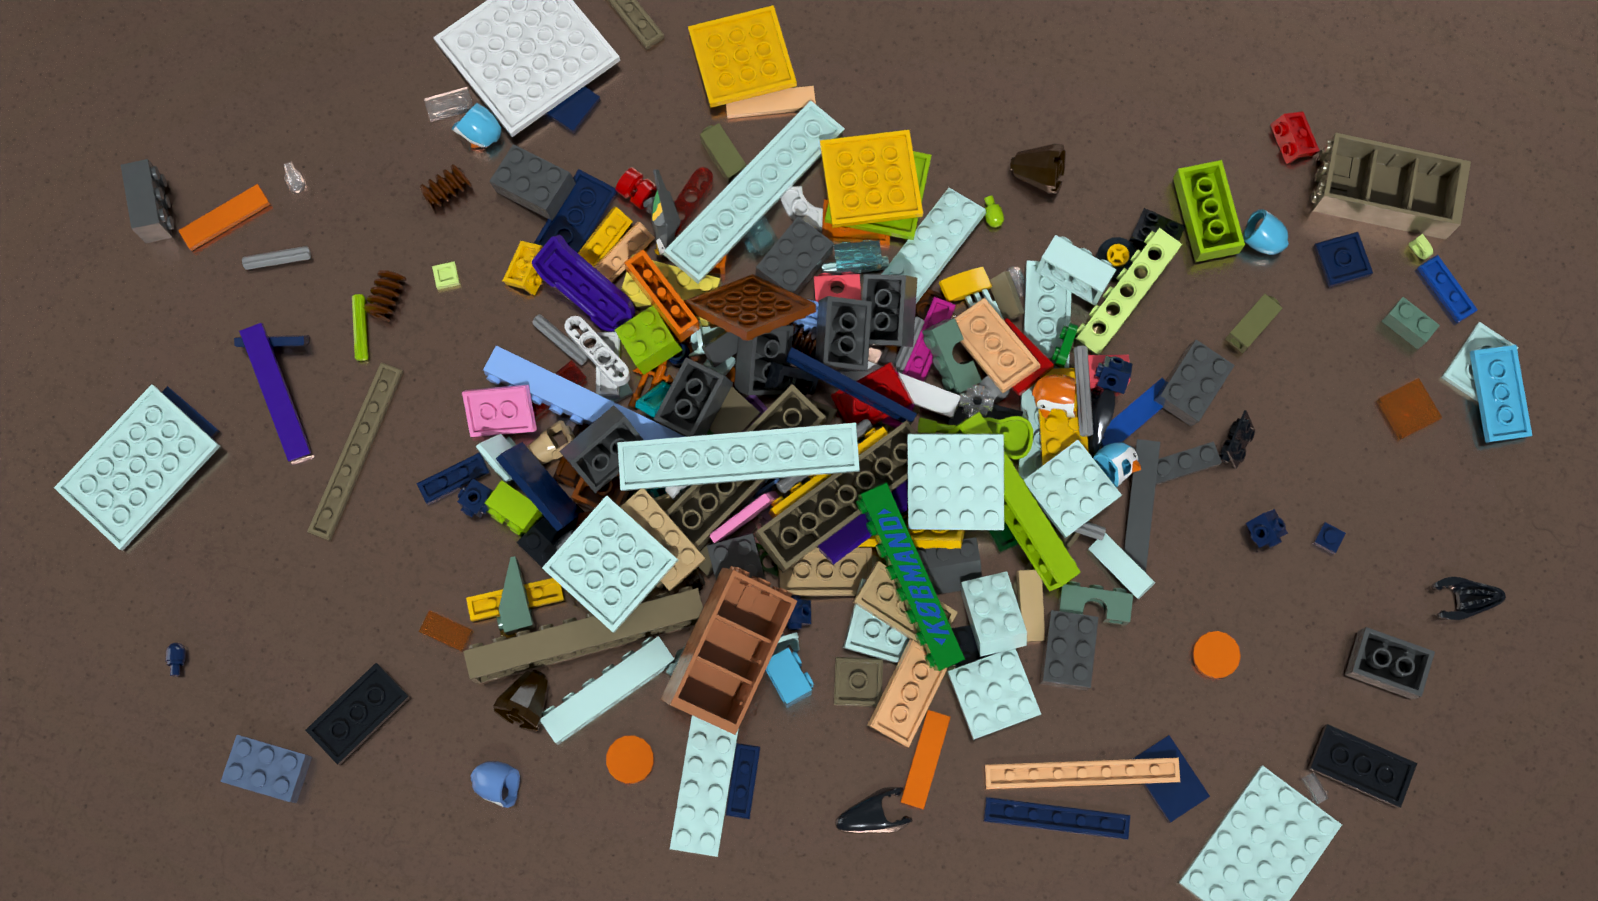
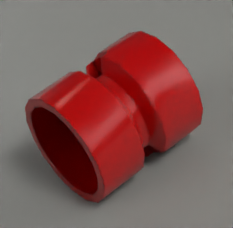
M631 167L621 176L615 190L624 198L630 197V202L642 210L644 209L643 202L656 195L657 187L651 180L643 179V174L634 167Z

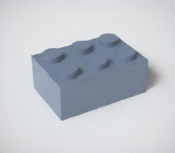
M236 735L221 782L284 801L297 803L312 757Z

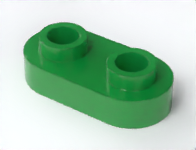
M1069 323L1068 327L1063 326L1059 339L1063 340L1061 347L1056 346L1052 356V360H1055V366L1064 368L1078 325Z

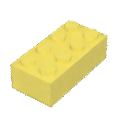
M653 261L683 301L721 287L720 278L706 275L697 284L679 267ZM626 272L621 291L630 298L635 309L644 311L651 307L650 301L628 272ZM695 316L697 320H700L702 327L710 326L709 321Z

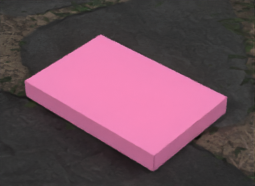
M529 384L465 390L462 392L470 437L525 433L537 430Z
M776 491L764 493L716 529L709 537L714 543L727 539L769 507L780 496Z

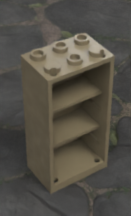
M1335 133L1331 140H1327L1325 148H1321L1318 161H1321V167L1317 169L1315 175V182H1318L1317 189H1314L1311 197V203H1314V212L1444 240L1461 225L1471 161Z

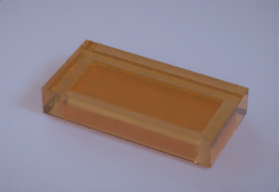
M429 610L419 632L463 652L473 630Z

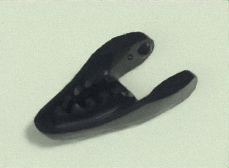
M1104 389L1101 393L1098 390H1091L1093 435L1088 436V450L1092 458L1103 444L1101 440L1105 438L1103 435L1112 421L1115 409V395L1109 389Z
M1447 577L1432 584L1433 589L1436 590L1450 588L1456 596V610L1453 612L1441 610L1437 614V617L1440 619L1462 620L1500 605L1506 598L1505 592L1498 587L1461 577Z
M885 787L872 793L843 812L836 820L837 828L845 832L889 833L905 828L913 821L912 817L903 816L901 820L889 822L882 808V799L886 796L891 797V795L900 796L904 791L903 787Z

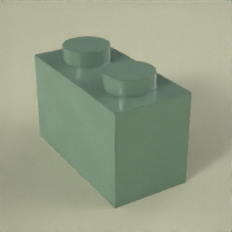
M1404 297L1393 306L1382 320L1385 325L1416 349L1422 347L1440 326Z

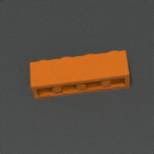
M644 249L624 262L628 274L680 342L700 329L697 318Z

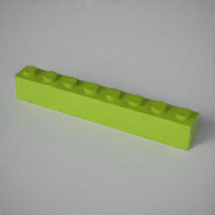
M980 412L948 431L949 434H993ZM1004 451V521L1050 592L1062 587L1081 572L1075 560L1065 548L1063 541L1051 526L1049 519L1046 518L1039 507L1037 500L1030 493L1025 481L1013 466V462Z

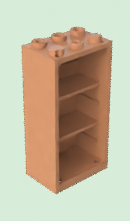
M731 566L730 569H721L660 700L736 735L797 600L791 598L792 593L775 586L770 588V582L754 576L749 578V572L739 567Z

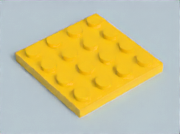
M774 5L688 26L710 108L797 86Z
M910 130L820 140L832 228L923 217Z

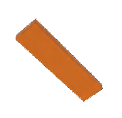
M256 184L178 231L189 249L193 251L271 204L259 185Z
M927 710L900 803L924 810L950 716Z

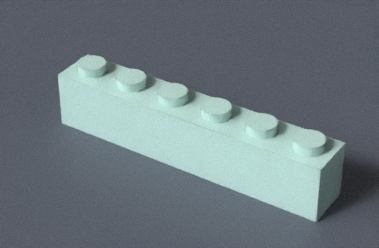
M653 636L646 639L641 644V649L636 652L633 650L629 651L621 658L623 660L616 666L614 664L609 665L602 671L603 675L596 680L594 678L589 679L582 685L583 689L576 694L574 692L569 693L562 699L564 703L556 708L553 705L543 712L544 717L541 718V723L557 745L666 670L671 663H674V657L659 636L655 639Z

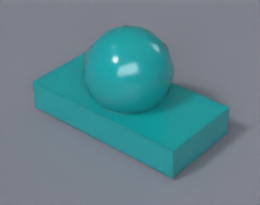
M664 381L660 382L636 401L635 407L647 413L651 418H654L671 385Z

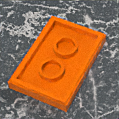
M824 199L822 234L834 242V245L890 247L889 235L845 226L832 228V224L825 223L829 202Z

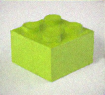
M653 305L615 329L634 364L644 375L682 351L667 323Z
M502 480L485 502L489 509L487 512L500 524H503L504 521L508 523L507 526L519 537H522L523 534L544 518V515L530 499Z

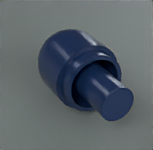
M172 643L166 649L165 662H167V666H170V676L174 677L180 676V666H184L186 651L180 643Z

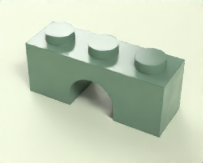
M955 318L943 320L922 331L924 343L933 355L934 366L940 371L943 378L942 384L947 391L958 394L982 382L973 360L957 363L953 358V347L956 343L964 340Z
M1069 581L1062 587H1059L1057 611L1083 615L1085 603L1096 602L1103 608V622L1121 625L1130 623L1133 594L1127 593L1126 589L1113 588V591L1104 590V587L1100 585H1090L1089 588L1081 587L1080 583Z

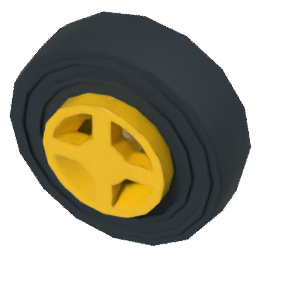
M1112 237L1101 244L1096 258L1110 262L1113 268L1116 269L1112 278H1117L1124 268L1128 270L1133 264L1130 259L1135 254L1136 249L1127 239Z

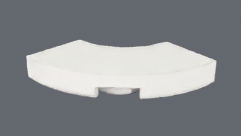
M792 186L780 198L785 212L793 221L799 217L822 233L823 209L814 207L807 202L803 195L802 186Z

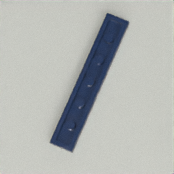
M791 348L786 360L790 364L901 423L907 420L911 425L917 413L794 348Z
M986 797L983 822L1128 840L1130 815Z

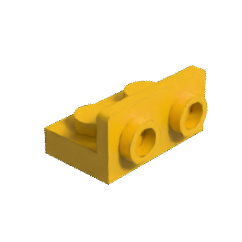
M520 241L502 281L507 285L525 289L528 293L536 295L543 279L532 266V260L543 246Z

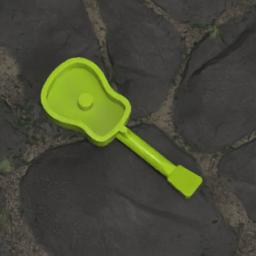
M1012 416L1001 420L990 417L984 418L993 434H1004V451L1008 458L1018 460L1024 458L1029 453L1033 443V428L1027 419L1021 416ZM919 418L917 432L949 434L948 431L956 425L937 423V421Z

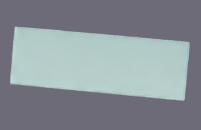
M1106 533L1103 540L1097 539L1088 548L1137 599H1140L1155 584Z

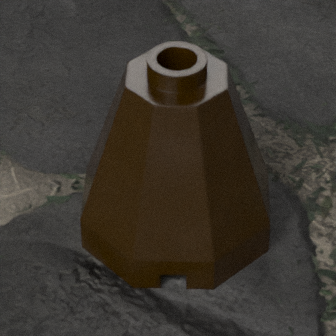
M1051 144L1019 151L1011 159L1010 170L1013 171L1015 177L1048 193L1057 194L1062 186V181L1058 179L1065 172L1066 151L1063 150L1064 145Z
M538 670L526 671L497 698L493 705L494 712L511 724L514 721L520 723L519 728L537 732L543 717L548 687L545 674Z

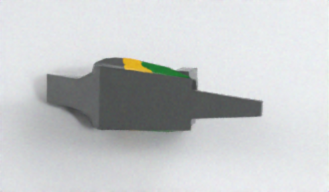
M655 169L653 173L657 192L654 197L644 201L643 206L651 214V223L656 235V249H654V252L659 256H665L663 255L664 250L675 240L676 229L680 226L681 221L671 193L667 191L659 170Z

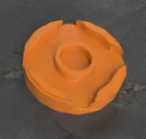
M1220 631L1208 632L1199 637L1192 650V659L1197 670L1205 677L1212 679L1225 678L1232 674L1238 667L1241 657L1236 641L1227 633Z
M623 736L615 740L609 747L606 754V765L609 773L616 780L625 784H636L644 780L651 772L654 765V754L650 745L644 739L637 736Z

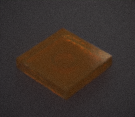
M1419 378L1377 400L1400 440L1442 419L1441 414Z

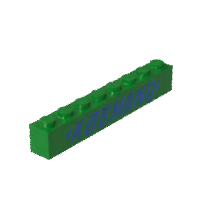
M881 484L857 495L859 499L856 501L860 513H865L868 523H866L868 532L871 536H875L878 542L876 545L877 552L881 558L886 560L888 565L885 567L890 580L894 579L898 587L895 589L899 601H904L907 611H905V615L910 624L914 623L917 630L915 637L918 644L925 648L927 654L924 657L929 668L941 671L965 660L888 484Z

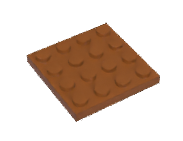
M754 274L684 300V303L695 316L701 317L709 321V323L715 324L746 341L753 340L764 333H770L781 326H787L798 319H804L806 316L816 312L815 303Z

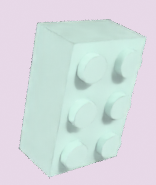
M1057 235L1054 236L1043 254L1036 270L1038 274L1094 306L1097 305L1116 271L1110 262L1097 259L1092 256L1089 250L1078 248L1068 238Z
M1007 571L961 582V596L980 657L1027 646V630Z

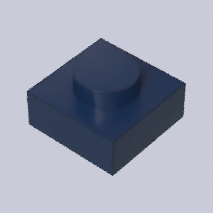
M1324 522L1312 544L1334 555L1346 533Z

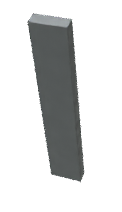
M1137 439L1135 451L1139 458L1138 462L1141 465V470L1133 472L1124 552L1146 573L1160 442Z

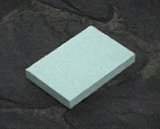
M1479 322L1441 378L1478 402L1470 352L1514 344Z

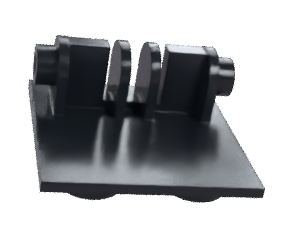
M1144 208L1129 241L1133 242V245L1143 248L1146 244L1144 241L1151 231L1156 233L1159 228L1177 241H1180L1185 226Z
M1244 410L1241 419L1237 418L1233 422L1229 431L1230 434L1227 435L1230 440H1225L1224 443L1226 445H1223L1219 454L1221 462L1228 464L1231 461L1235 469H1237L1239 462L1242 463L1246 456L1245 448L1248 441L1251 442L1255 435V429L1247 410Z

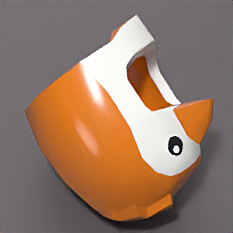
M1053 374L1039 379L1033 388L1032 395L1034 396L1035 405L1040 409L1042 416L1047 419L1054 408L1063 410L1067 417L1075 418L1076 411H1073L1075 378L1067 375Z

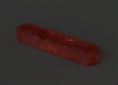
M698 168L674 202L676 210H682L686 214L685 218L680 220V226L676 229L675 239L681 234L713 184V174L708 168ZM704 175H707V180H708V181H707V182H706V181H703V182L700 184V190H699V189L697 188V186H698V184H699V176H700V177H703ZM688 192L697 194L698 197L694 202L685 200V195Z

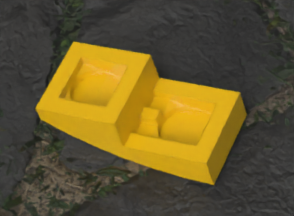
M984 267L971 269L939 282L947 302L965 299V296L982 292L983 289L989 290L992 287Z

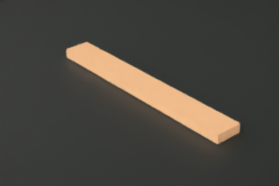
M1179 758L985 765L986 789L1180 782Z

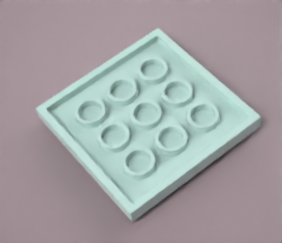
M908 434V529L1004 530V434Z
M606 496L542 568L607 628L615 633L679 560L612 499Z

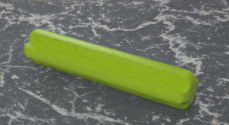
M363 294L352 296L354 353L357 361L368 360L366 311L363 308L366 301Z

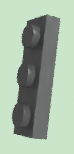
M1210 442L1160 458L1158 460L1156 485L1220 465L1222 462L1215 443Z

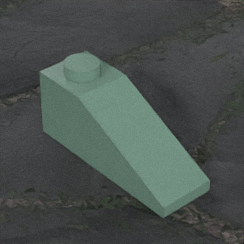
M515 556L510 557L499 606L500 616L497 617L500 631L504 630V633L507 635L535 628L519 561Z

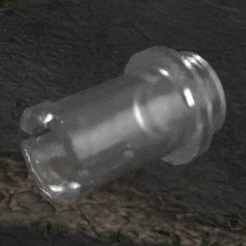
M1315 772L1301 779L1312 796L1311 801H1315L1316 805L1329 798L1327 795L1329 793L1328 790H1324Z

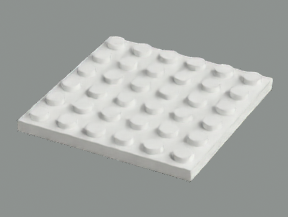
M487 0L433 37L437 45L511 137L621 61L619 55L573 0Z

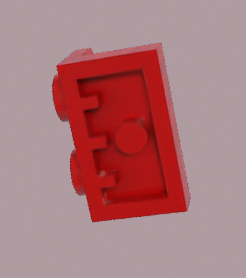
M1303 111L1283 114L1271 123L1270 126L1286 164L1292 163L1297 158L1313 156L1320 152Z

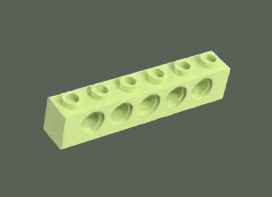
M1159 228L1156 233L1151 231L1144 241L1147 244L1142 251L1138 249L1130 259L1133 264L1128 270L1124 268L1116 278L1119 280L1115 288L1110 286L1103 295V298L1106 300L1101 306L1096 305L1089 314L1091 319L1087 325L1082 323L1077 329L1076 335L1078 337L1075 342L1079 345L1087 346L1088 351L1093 355L1101 354L1181 248L1182 244ZM1157 250L1161 257L1158 260H1151L1148 252ZM1137 268H1142L1146 271L1147 276L1139 279L1134 275V271ZM1128 286L1132 289L1133 295L1124 297L1121 295L1120 289ZM1109 305H1116L1119 313L1111 316L1107 313L1106 308ZM1096 323H1101L1105 326V332L1096 334L1092 326Z

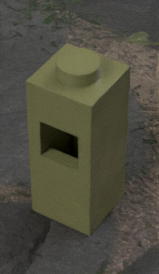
M720 123L715 126L710 125L700 134L701 144L729 185L747 165Z
M1264 294L1230 332L1226 340L1241 353H1244L1282 310L1278 300Z

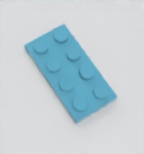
M1511 345L1471 351L1470 358L1485 443L1532 436L1517 346Z

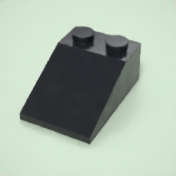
M544 517L516 543L542 568L574 533L577 519L556 531Z

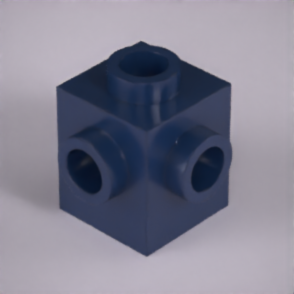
M1105 356L1103 364L1098 363L1095 376L1098 377L1097 386L1124 394L1131 377L1133 363L1126 362L1119 357Z
M472 479L467 487L464 486L458 494L459 500L457 502L462 507L460 511L471 518L474 515L479 518L483 514L486 515L489 509L485 502L493 490Z
M1275 509L1267 511L1246 523L1251 532L1252 540L1259 548L1265 545L1272 548L1282 542L1281 537L1288 534L1284 521L1278 516Z
M792 595L791 598L797 600V603L786 626H788V630H801L803 625L811 624V601L802 600L799 595Z

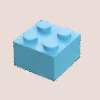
M789 647L772 656L766 668V672L786 708L812 695L811 688L814 685L808 672L803 674L801 671L802 662L797 652L791 653Z

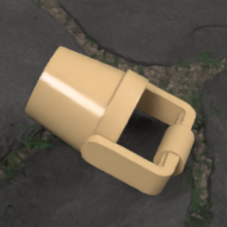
M561 420L543 431L527 448L544 465L553 459L562 457L563 455L559 451L570 443L575 436L570 426H567ZM562 430L568 441L561 447L553 438V435Z

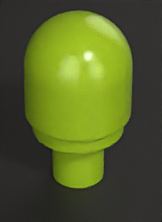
M993 196L985 197L984 200L987 206L985 208V218L987 224L994 228L1001 226L1004 222L1001 207L999 204H995Z

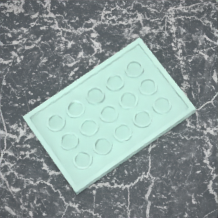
M151 384L54 489L119 550L123 551L218 450L220 445L156 386Z
M1260 766L1178 883L1202 901H1290L1342 824L1267 768Z

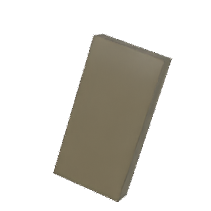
M1004 271L989 280L992 285V294L1004 320L1008 318L1011 321L1025 313L1009 271Z

